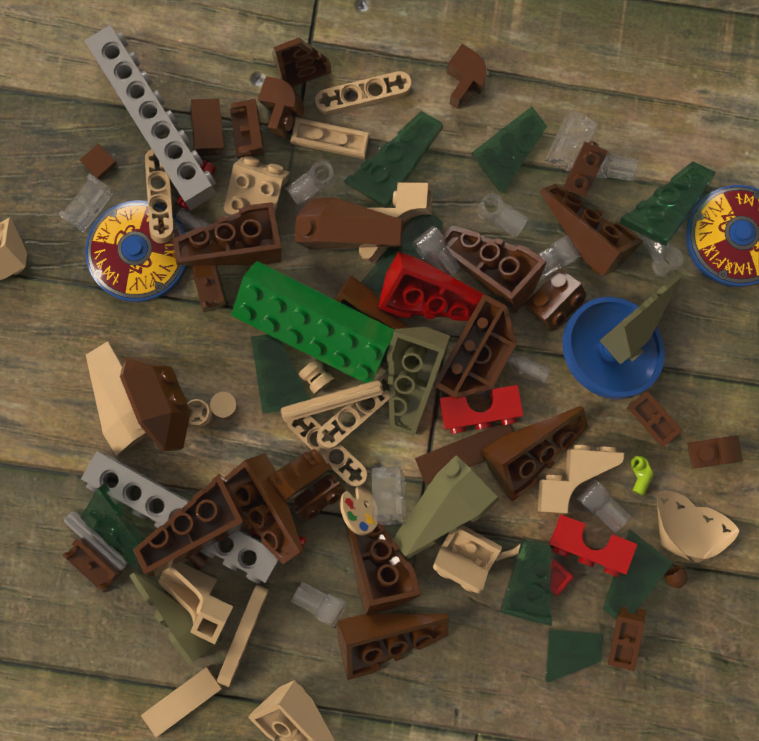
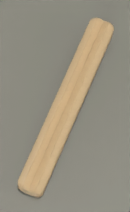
M379 380L371 381L282 407L281 415L285 422L293 421L382 395L383 388Z

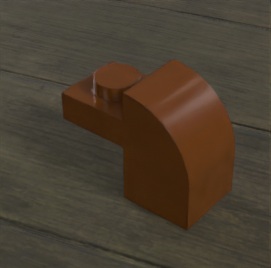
M461 44L448 63L447 74L460 81L451 94L450 105L458 109L462 103H468L474 91L481 94L486 79V66L483 59L478 53L464 44Z
M266 76L258 100L267 110L273 111L267 127L276 137L286 139L288 131L293 126V117L303 118L304 104L301 97L288 82Z
M739 435L687 443L691 469L743 462Z

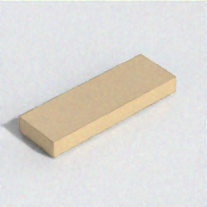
M296 117L290 142L294 145L365 159L370 133Z
M207 666L145 711L141 717L154 736L157 737L223 687L220 683H217V678Z

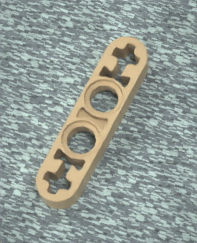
M397 71L323 89L315 97L316 108L321 114L331 115L401 98L410 92L411 78L407 73ZM401 79V82L405 83L403 89L394 86L396 85V80ZM385 82H389L390 93H387V85ZM377 84L382 87L383 91L379 96H372L368 91L369 87ZM349 90H353L358 94V99L354 102H348L345 100L344 94ZM339 93H340V101H341V103H342L341 105H338V100H336V99H337L336 94H339ZM328 97L329 101H331L329 107H325V104H320L323 102V98Z
M151 149L145 155L149 229L151 238L155 242L163 244L169 242L174 233L170 178L161 163L160 171H155L154 158L157 157ZM156 179H161L166 185L161 189H155L151 183ZM157 202H163L167 205V209L163 212H157L153 209V205ZM158 220L164 221L165 231L162 235L158 231Z
M383 374L376 380H379L383 386L382 381L388 383L389 374ZM385 390L380 395V398L384 399L383 401H380L378 396L372 397L375 406L371 410L363 409L360 401L346 405L318 430L316 438L319 446L326 450L337 447L389 401L390 391ZM346 413L352 414L356 420L355 424L352 427L344 426L341 423L342 415ZM336 422L338 428L345 434L341 435L340 431H338L333 437L335 442H323V432L331 433L335 429V426L332 424Z
M307 416L303 420L308 427H310L311 423L315 425L314 428L308 431L306 437L301 435L305 432L301 426L293 427L294 420L287 422L290 430L309 448L316 449L326 463H329L332 469L349 485L357 487L365 483L367 479L365 467L341 444L330 450L312 445L310 441L311 435L314 432H318L322 426L311 416ZM326 431L323 432L325 443L327 441L335 442L330 434ZM335 449L341 450L344 453L343 462L337 465L329 460V454ZM349 458L353 461L350 466L354 470L358 468L362 470L360 474L362 479L360 481L356 479L353 482L350 481L351 474L346 469L344 473L339 471L340 468L346 465Z
M258 584L255 586L217 678V683L230 687L267 598L268 588Z

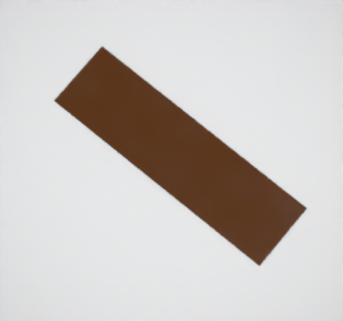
M501 423L415 458L425 485L431 483L436 474L455 456H458L468 467L486 461L483 449L502 436L513 432L511 426H502Z

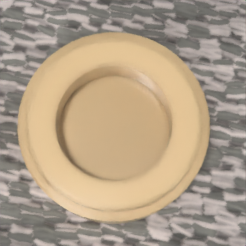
M219 392L212 397L210 408L216 416L228 418L236 412L237 401L230 393Z

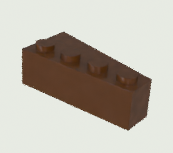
M218 474L209 485L196 493L191 501L182 509H178L165 524L159 526L133 551L144 574L155 576L248 526V523L226 479Z

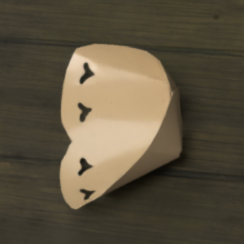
M658 492L657 509L660 544L668 551L691 562H701L724 551L740 532L738 527L716 510L708 507H695L687 497L676 492ZM661 498L664 500L668 499V501L663 505ZM676 502H678L679 505L685 506V508L677 509ZM703 515L713 518V520L707 523ZM722 524L726 526V529L731 530V532L723 533Z

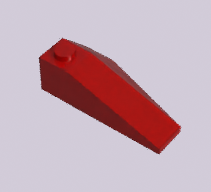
M398 251L386 272L378 308L405 318H411V315L425 316L426 319H434L437 316L450 317L451 320L469 321L483 293L423 260Z

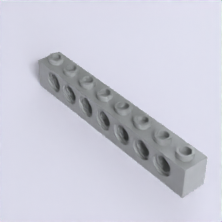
M111 25L84 40L190 211L217 195L212 187L216 184L209 171L203 172L200 168L203 161L196 150L190 152L188 149L189 139L183 130L179 132L176 130L174 125L178 122L170 110L164 111L162 105L165 104V101L158 90L152 92L149 86L153 83L145 70L141 73L138 70L137 66L140 65V62L134 52L128 53L125 47L128 46V43L122 33H115ZM119 55L117 58L112 59L113 56ZM131 74L130 77L123 79L126 75ZM144 93L141 98L135 99L137 95ZM157 113L155 117L148 119L150 114ZM164 133H170L168 137L160 139ZM182 153L180 158L173 159L175 154ZM196 173L192 179H185L188 174Z
M96 451L81 477V480L87 482L86 488L97 494H100L101 491L110 495L109 501L121 507L124 504L133 508L131 513L145 520L146 517L156 521L154 526L157 528L165 524L178 509H182L189 502L186 498L99 451ZM113 473L119 478V482L114 488L108 484V478ZM134 486H138L142 492L141 497L136 501L130 495L131 489ZM158 498L165 505L164 510L159 514L153 509V503ZM241 529L227 536L234 543V547L230 552H226L221 548L222 540L200 551L211 558L217 555L224 559L223 565L234 571L240 568L247 572L246 577L257 584H260L261 581L268 582L279 562L262 544L261 540ZM247 550H252L257 555V560L253 565H249L244 561V553Z

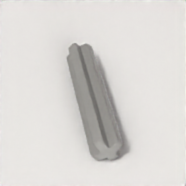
M71 512L68 514L64 523L119 572L127 567L129 560L78 513Z

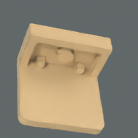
M252 156L241 157L233 165L224 206L225 212L233 215L239 212L240 208L247 205L272 202L274 213H276L281 188L288 182L290 172L283 170V167L277 164L266 165L260 163L259 159Z
M461 525L458 527L457 532L453 534L448 533L433 568L440 576L461 584L465 590L480 594L484 588L488 572L501 552L502 546Z

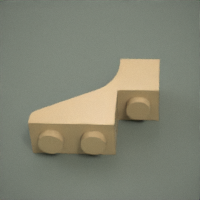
M398 183L397 191L393 193V205L396 208L368 209L402 219L404 223L416 216L432 215L433 189L429 183ZM388 247L359 248V254L368 264H376L380 261Z
M574 445V450H567L565 481H562V476L546 475V480H539L538 511L568 513L569 499L573 490L580 483L620 465L624 460V453H617L615 447H600V451H590V446Z
M182 562L164 570L158 582L192 616L193 627L190 633L215 644L233 609V606L210 596L217 579Z

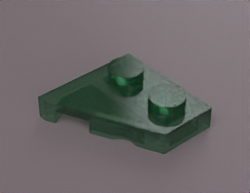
M548 628L545 681L552 682L601 662L603 634Z

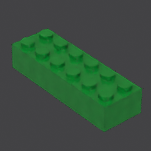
M258 261L243 276L231 316L364 383L373 381L379 372L395 331Z

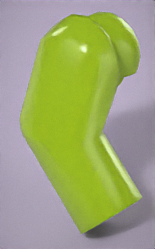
M635 456L631 460V466L637 481L632 491L645 496L653 478V471L646 458Z

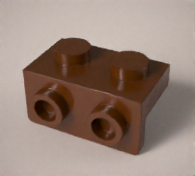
M559 268L524 305L527 310L541 319L547 329L552 332L565 322L568 315L575 308L582 305L587 295L579 281Z

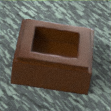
M99 143L80 159L97 180H100L117 164Z

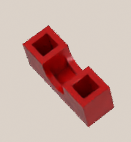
M518 385L491 389V405L485 412L472 410L467 403L466 396L460 398L452 396L440 398L439 406L444 431L450 430L451 434L466 432L465 427L475 425L476 430L491 428V423L501 421L502 426L518 423L517 418L523 416Z
M560 514L549 545L554 546L553 552L567 558L569 553L579 556L578 562L590 567H594L595 563L605 567L603 572L618 578L620 573L627 574L637 547L636 543L611 534L608 544L603 549L592 550L584 544L582 539L586 524Z

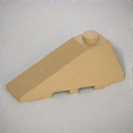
M10 217L0 222V280L12 274L17 275L26 267L27 251Z
M107 341L86 354L102 432L115 455L118 456L149 436L139 425L120 379L123 364Z
M295 680L276 689L248 717L272 741L275 738L281 741H335L314 701Z

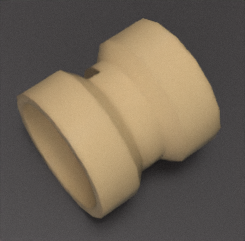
M318 359L309 363L299 372L300 377L310 384V389L314 395L334 381V377L330 372H326L323 369L324 365Z
M199 399L187 402L191 412L189 418L191 425L203 427L210 423L213 412L209 404Z

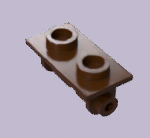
M590 140L589 143L584 141L562 189L586 197L608 150L598 147L599 144Z
M334 474L331 476L326 475L313 485L317 491L314 496L307 489L293 499L294 502L290 505L303 522L315 518L323 508L341 499L345 490Z

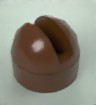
M681 565L672 567L663 574L666 582L673 588H682L687 582V574Z

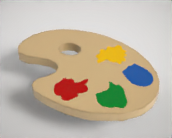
M357 486L355 489L357 499H354L348 491L342 494L340 501L341 513L345 523L354 533L367 535L377 526L378 508L371 493L366 488Z

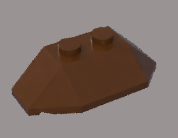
M483 294L433 384L434 387L454 398L488 391L493 388L517 344L506 305Z
M126 357L123 361L120 379L139 425L157 443V447L161 452L183 449L191 412L172 366L146 357Z

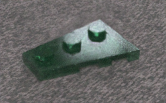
M532 106L471 153L501 194L505 191L523 161L547 128V125Z
M268 334L252 336L251 345L262 414L281 412L282 407L311 399L300 377H298L282 342Z
M104 483L98 487L80 518L89 528L97 532L107 545L119 552L124 560L138 571L141 566L133 549L144 541L145 538L135 525L129 524L124 518L122 512L125 510L120 503L114 504L107 494L110 489Z
M630 529L626 540L636 543L637 547L627 574L620 573L619 578L613 576L602 608L616 620L617 615L620 614L621 608L624 606L627 607V612L634 614L673 564L671 560Z
M523 536L500 607L501 613L552 626L551 552L548 542Z

